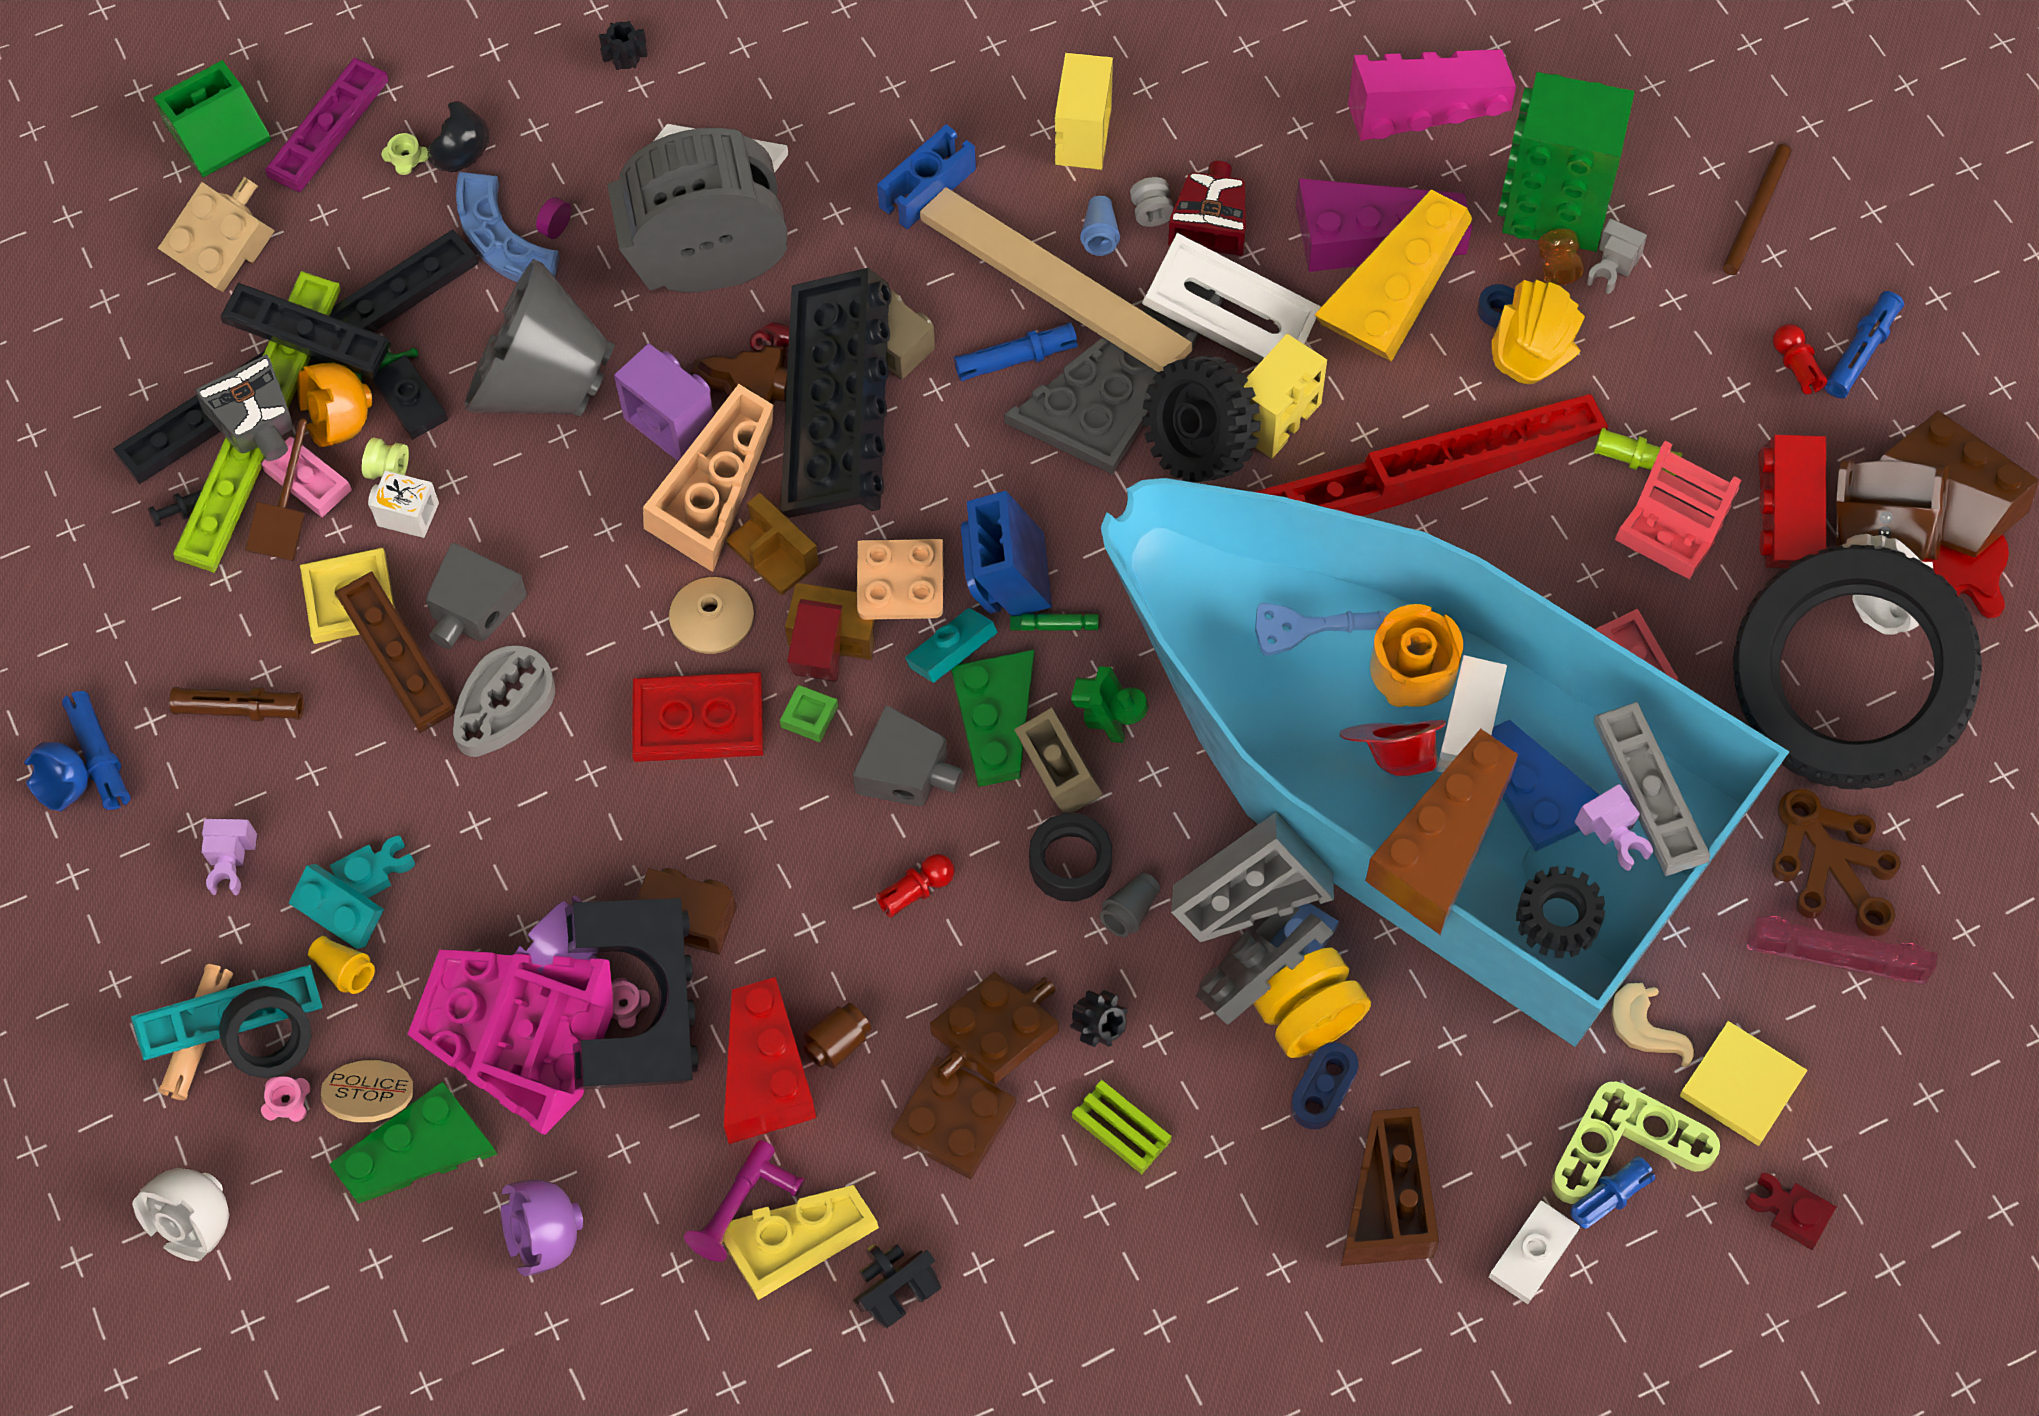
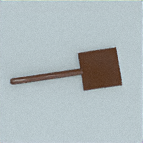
M304 418L300 419L279 504L275 506L257 502L245 549L247 551L294 561L305 512L286 507L307 426V420Z

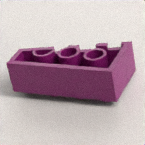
M1299 178L1296 210L1308 272L1360 266L1430 190ZM1435 191L1468 208L1465 193ZM1471 223L1452 256L1467 254L1472 230Z

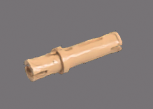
M207 964L195 998L227 989L233 973L228 969H224L223 973H220V966ZM206 1043L173 1053L162 1085L158 1089L161 1094L168 1096L169 1092H171V1098L183 1101L187 1099L188 1090Z

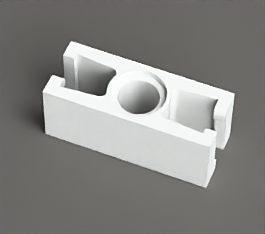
M1463 655L1438 762V772L1445 771L1480 728L1492 735L1507 665Z

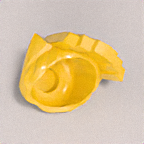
M1537 279L1534 283L1523 280L1515 287L1513 303L1504 306L1492 339L1493 361L1502 373L1507 374L1517 382L1523 384L1537 383L1564 366L1581 352L1574 343V339L1585 316L1578 310L1579 305L1569 298L1570 294L1561 286L1551 282L1546 284Z

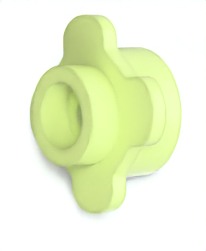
M408 133L395 135L389 140L387 147L382 150L383 160L391 162L395 166L396 172L400 175L409 174L412 168L419 162L428 160L427 148L420 147L417 138Z

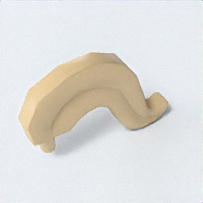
M1643 983L1625 984L1614 994L1612 999L1610 1016L1616 1034L1628 1047L1640 1051L1677 1053L1682 1057L1681 1065L1689 1067L1694 1057V1048L1687 1036L1675 1031L1653 1027L1648 1022L1647 1010L1651 1004L1648 997L1656 996L1659 992L1656 987L1645 989Z

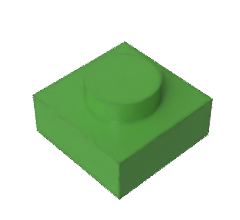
M797 685L780 719L781 728L821 743L838 709L837 699Z

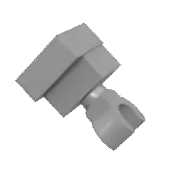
M1610 218L1603 230L1599 250L1603 251L1601 263L1594 265L1590 269L1587 285H1592L1595 278L1602 276L1608 280L1606 294L1611 293L1616 284L1617 273L1628 277L1633 267L1638 263L1643 254L1647 234Z

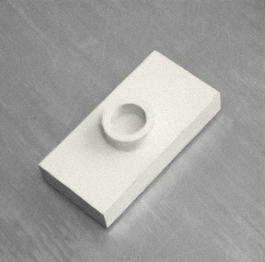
M1541 1200L1493 1268L1489 1278L1526 1304H1529L1579 1231L1580 1226Z

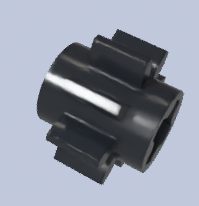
M631 21L610 23L607 33L599 34L603 62L612 60L616 70L636 68L640 57L648 56L644 29L635 31Z
M1088 990L1086 991V997L1081 998L1073 1005V1023L1070 1027L1081 1032V1042L1095 1047L1098 1042L1110 1047L1112 1046V1040L1120 1037L1125 1031V1014L1128 1010L1117 1005V995L1103 990L1100 995Z

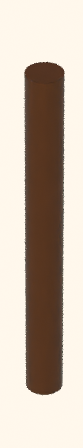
M1777 145L1723 265V271L1729 275H1737L1792 152L1791 148L1787 145Z

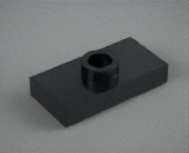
M406 355L379 369L375 378L372 379V382L412 440L448 420L446 412Z

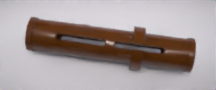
M173 687L170 693L169 707L174 715L250 717L252 721H263L265 717L300 720L304 711V698L301 692H266L263 687H253L251 691Z

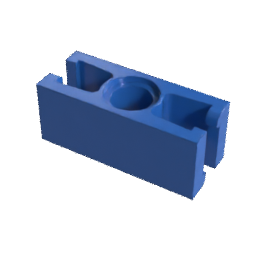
M947 124L877 184L879 208L889 215L894 211V206L892 205L896 203L898 205L899 224L907 230L920 219V211L945 187L952 191L976 170L975 146L966 140L962 144V149L955 153L957 133Z

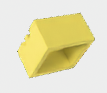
M1065 53L1055 114V165L1102 170L1112 109V57Z
M1288 333L1247 377L1248 382L1243 386L1244 388L1253 387L1256 396L1250 399V403L1259 404L1260 413L1253 414V420L1260 421V431L1252 432V435L1259 438L1255 448L1271 459L1287 443L1290 435L1286 431L1289 430L1295 434L1300 427L1301 417L1307 420L1321 405L1327 359Z

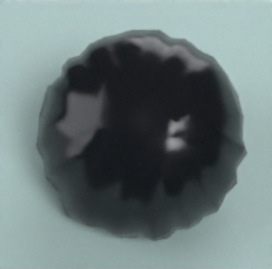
M454 101L448 104L450 117L442 124L440 136L435 138L427 149V156L431 164L441 171L458 172L471 166L472 163H475L482 156L489 144V129L485 120L466 104Z

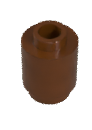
M847 1003L842 1008L837 1006L804 1034L807 1044L803 1046V1049L818 1067H822L825 1064L834 1069L866 1041L865 1035L872 1028L863 1013L852 1003Z

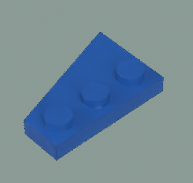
M1511 720L1494 726L1491 736L1518 754L1510 782L1502 799L1535 852L1581 831L1575 823L1581 807L1600 795Z

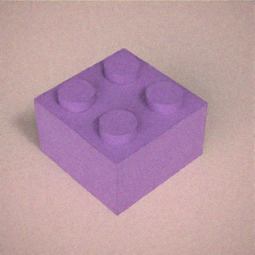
M650 343L614 374L624 419L677 461L682 458L715 414L710 398L711 390L708 384L697 374L691 376L684 371L672 354L667 351L661 353Z

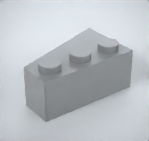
M1275 812L1173 885L1171 913L1199 942H1204L1253 926V921L1279 913V916L1282 917L1294 913L1295 907L1317 900L1322 904L1334 900L1333 871L1298 836L1287 822Z

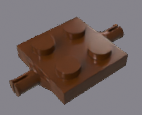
M994 971L930 1022L931 1034L943 1043L950 1052V1054L932 1067L936 1077L945 1082L961 1067H966L967 1069L979 1072L992 1084L998 1083L1059 1032L1058 1021L1039 1006L1041 1002L1055 993L1056 990L1050 980L1047 982V978L1043 977L1025 992L1015 988Z

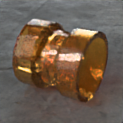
M1557 229L1541 236L1537 246L1540 257L1545 260L1542 266L1545 281L1556 285H1566L1580 279L1584 274V266L1581 256L1577 255L1579 242L1576 233L1568 229Z

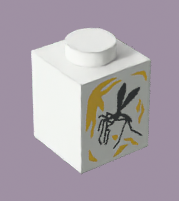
M384 471L379 485L375 484L371 489L368 505L372 510L377 526L425 538L439 502L432 482Z

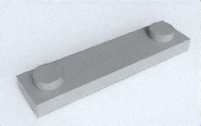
M1638 702L1595 715L1594 725L1620 781L1630 797V801L1640 813L1638 819L1648 841L1651 843L1664 875L1668 876L1708 863L1710 853Z

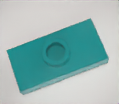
M967 608L947 625L940 627L933 636L908 654L905 659L910 669L935 683L998 632L993 621L973 609Z

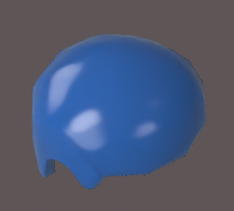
M42 742L32 750L30 756L24 761L26 765H33V772L26 783L29 790L40 803L50 810L62 812L86 791L88 773L85 764L79 754L66 744Z

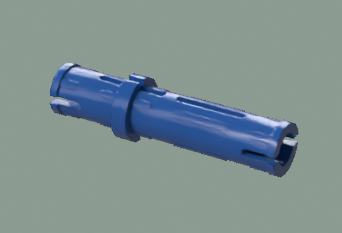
M1883 291L1870 313L1860 319L1857 324L1858 332L1844 351L1829 378H1827V384L1824 389L1831 396L1840 399L1846 398L1852 385L1867 365L1878 345L1887 340L1890 335L1891 324L1904 307V301L1899 295L1891 291ZM1879 321L1880 323L1878 327L1876 328L1872 336L1869 337L1868 334L1872 330L1875 323ZM1859 352V357L1850 369L1848 367L1856 353Z
M1071 322L1038 333L1035 330L1028 331L1024 337L968 354L954 356L953 359L959 380L962 382L1023 362L1034 360L1037 363L1044 361L1045 356L1077 348L1078 343L1075 341L1077 338Z
M85 691L72 692L71 694L76 704L73 705L70 697L67 695L62 700V706L66 710L87 762L85 767L88 778L90 777V780L95 782L103 807L107 810L119 809L121 806L117 799L118 796H120L124 805L128 804L131 799L119 772L121 769L119 758L111 753L90 702L89 694Z

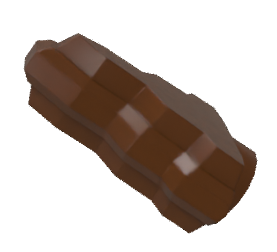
M765 345L760 351L743 350L734 357L714 355L694 361L691 374L700 376L710 389L724 391L727 398L737 385L740 384L773 406L775 400L786 402L787 368H784L785 347Z

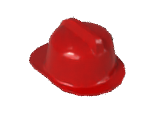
M1429 720L1412 724L1371 723L1356 725L1341 730L1340 737L1350 741L1367 742L1376 763L1383 770L1396 776H1411L1432 772L1437 768L1436 730L1444 727L1446 721Z

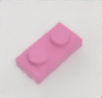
M291 436L285 441L288 447L285 455L274 461H267L265 459L261 463L264 472L282 486L294 443V438ZM302 445L290 493L323 518L352 489L346 479Z

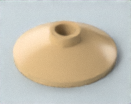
M706 577L689 583L677 593L670 607L669 621L673 634L682 645L695 652L716 654L734 648L746 638L753 625L754 609L748 593L740 585L721 577ZM710 605L717 606L712 612L703 610V608Z

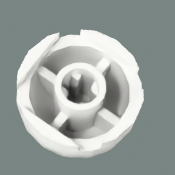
M174 1168L157 1175L141 1189L132 1204L135 1216L143 1229L151 1237L158 1231L164 1238L171 1241L166 1243L163 1248L171 1254L188 1261L197 1262L217 1246L225 1233L229 1219L228 1205L222 1193L223 1188L220 1182L209 1173H200L190 1169Z

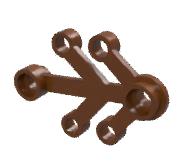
M1796 789L1787 792L1781 798L1778 805V816L1787 829L1781 853L1777 855L1772 865L1773 875L1783 882H1790L1797 877L1801 869V860L1798 857L1804 834L1815 848L1806 887L1800 893L1796 902L1798 912L1806 918H1815L1821 914L1826 905V898L1823 893L1828 871L1830 870L1857 910L1856 924L1858 928L1870 936H1881L1887 933L1895 920L1893 905L1882 897H1871L1848 863L1870 868L1872 874L1880 880H1890L1895 877L1900 868V858L1890 850L1878 852L1832 839L1823 828L1824 826L1845 831L1851 842L1862 845L1868 843L1875 833L1876 825L1873 819L1864 814L1853 816L1824 808L1817 795L1807 789ZM1801 808L1806 812L1807 816H1799L1792 809ZM1854 825L1864 826L1868 833H1858L1854 829ZM1878 861H1888L1893 869L1885 870L1881 868ZM1788 862L1793 866L1794 870L1790 872L1785 871L1780 867L1779 863ZM1812 898L1816 900L1818 907H1808L1804 899ZM1866 916H1876L1880 920V925L1871 924L1866 919Z

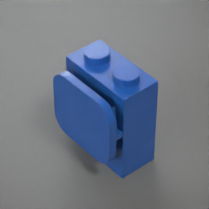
M1006 490L967 501L968 520L963 521L961 524L966 582L974 599L989 614L1000 612L1002 607L1011 616H1021L1022 614L1052 608L1044 532Z

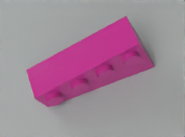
M1502 49L1456 51L1450 58H1441L1436 52H1423L1419 59L1402 60L1400 53L1385 54L1382 61H1369L1367 55H1354L1348 106L1360 141L1373 138L1384 139L1393 134L1423 131L1432 126L1447 123L1458 124L1467 119L1487 115L1497 116L1506 111H1511L1516 85Z

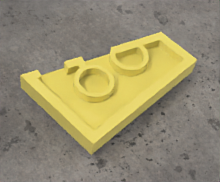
M854 1185L800 1198L797 1204L774 1210H770L769 1206L753 1210L750 1216L731 1220L724 1234L723 1244L754 1295L759 1300L879 1227L870 1209Z

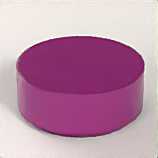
M558 197L547 200L537 216V231L550 239L559 237L570 220L571 205Z

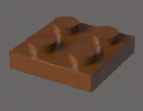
M937 1056L891 1130V1134L898 1141L971 1180L1014 1109L1016 1097L961 1068L950 1076L947 1081H941L940 1078L936 1077L932 1069L935 1064L943 1059Z

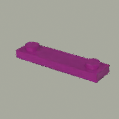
M354 57L265 168L267 177L300 193L389 81L387 73Z

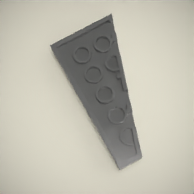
M1191 281L1184 283L1186 290L1217 306H1220L1224 300L1223 297L1215 294L1216 291L1212 289L1207 290ZM1149 307L1143 310L1152 318L1192 342V349L1202 335ZM1102 337L1063 368V373L1047 386L1042 384L1032 392V397L1018 408L1014 406L1004 414V423L1113 475L1143 428L1142 417L1150 415V411L1143 409V402L1145 399L1152 398L1146 391L1149 384L1156 383L1153 377L1157 371Z

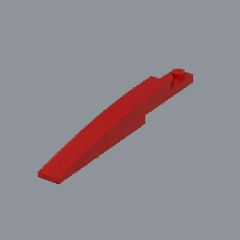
M1588 394L1368 453L1363 463L1255 492L1282 496L1358 516H1365L1533 460L1598 435L1602 428L1607 430L1609 426L1593 396Z

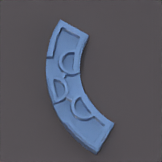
M459 172L456 184L458 214L469 243L483 261L496 272L515 282H518L532 259L542 262L555 277L560 260L558 251L546 249L528 242L517 233H513L503 221L498 208V190L500 185L498 176Z

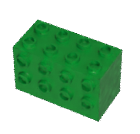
M1536 72L1533 88H1524L1520 106L1521 112L1516 122L1497 214V216L1505 217L1502 233L1513 235L1519 239H1534L1553 243L1559 247H1573L1597 252L1621 158L1635 91L1607 86L1599 82L1566 78L1558 74Z

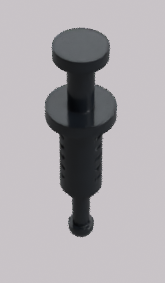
M202 489L183 497L179 493L174 494L173 499L175 503L159 510H155L153 506L149 507L148 512L154 526H161L160 520L177 513L180 514L183 520L188 519V513L193 511Z

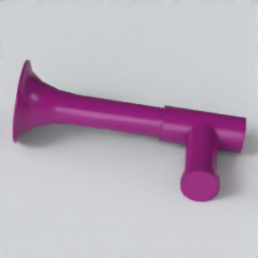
M762 1140L757 1141L736 1175L735 1182L710 1222L699 1231H686L684 1240L694 1252L711 1261L722 1262L726 1260L727 1252L722 1246L724 1234L750 1189L754 1187L759 1177L786 1190L792 1196H797L803 1185L804 1178L801 1176L797 1177L769 1162L775 1152L771 1144Z

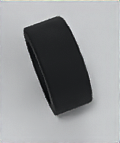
M1063 813L1050 817L1037 827L1030 840L1029 869L1034 883L1046 895L1059 901L1077 902L1092 897L1105 886L1111 874L1112 844L1107 831L1096 820L1083 814ZM1063 837H1079L1090 842L1097 854L1096 864L1087 875L1078 878H1062L1051 873L1045 863L1047 847L1053 841Z
M268 986L248 989L233 998L223 1011L219 1025L221 1045L235 1067L249 1076L260 1078L283 1075L296 1067L307 1053L312 1037L310 1020L297 1000L282 989ZM268 1007L278 1008L286 1013L291 1021L292 1032L289 1040L281 1049L271 1055L261 1057L252 1056L244 1051L239 1043L238 1032L247 1016L258 1009Z

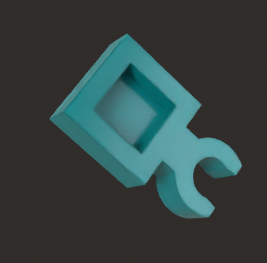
M394 836L389 838L383 844L381 851L374 854L368 844L329 866L335 877L369 898L392 886L387 877L388 874L392 872L405 873L415 866V862L411 854H407L400 859L393 858L395 852L405 847L402 838Z

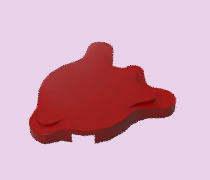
M2001 535L1975 558L1941 545L1937 560H1921L1922 562H1932L1934 573L1943 576L1957 591L1958 597L1961 594L1970 596L1984 617L1996 618L2002 614L2005 608V601L2000 591L1999 580L2007 566L2009 556L2008 543L2004 535Z

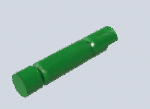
M1022 614V616H1010V631H1035L1036 629L1039 631H1081L1082 629L1085 631H1098V614H1038L1037 616L1035 614Z

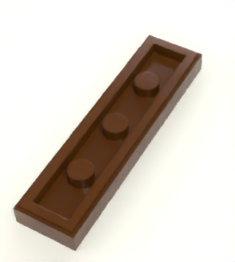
M371 571L335 591L338 600L419 733L455 714L456 708L373 572Z

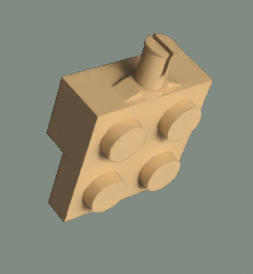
M243 177L232 196H229L228 194L219 193L201 182L158 249L214 288L224 292L245 259L253 264L275 231L254 217L245 206L255 189L258 188V185Z

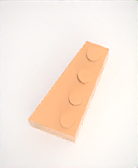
M738 384L644 505V529L713 572L772 430L773 405Z

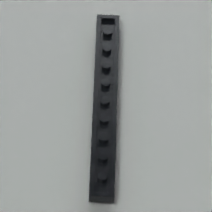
M452 229L336 304L330 313V317L374 332L478 264L476 254ZM263 351L256 357L252 358L242 366L262 357L265 351ZM311 356L307 366L327 362ZM195 395L113 448V450L137 483L141 484L221 431L203 412L198 397Z

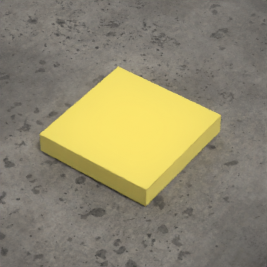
M384 548L300 565L311 638L314 644L360 635L338 600L335 591L371 571L395 608Z
M1728 1021L1683 1088L1680 1097L1757 1146H1760L1805 1076L1807 1069Z

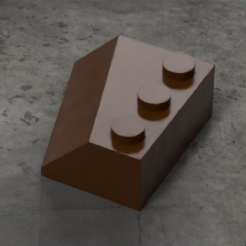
M1939 410L1888 450L1879 460L1912 462L1935 468L1940 465L1949 466L1947 506L1943 518L1941 545L1974 558L2029 513L2039 483V479Z

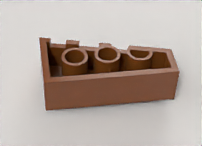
M1480 728L1372 855L1365 881L1441 935L1468 871L1480 849L1486 831L1510 782L1518 754Z

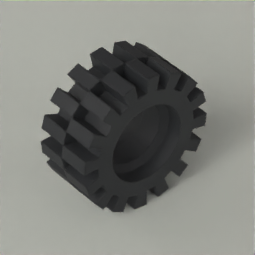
M1558 866L1550 867L1548 875H1545L1543 870L1535 874L1533 881L1531 879L1528 880L1521 894L1516 912V921H1520L1519 933L1521 936L1528 935L1526 943L1531 948L1536 943L1541 945L1539 953L1547 956L1550 949L1555 950V958H1563L1565 951H1569L1571 957L1577 956L1581 948L1586 951L1592 945L1601 928L1605 916V911L1603 910L1605 905L1604 896H1597L1600 887L1596 882L1589 886L1587 884L1589 876L1584 872L1581 873L1579 878L1572 876L1575 868L1566 867L1564 874H1559ZM1553 898L1565 899L1576 907L1578 920L1567 927L1554 925L1545 918L1543 905Z

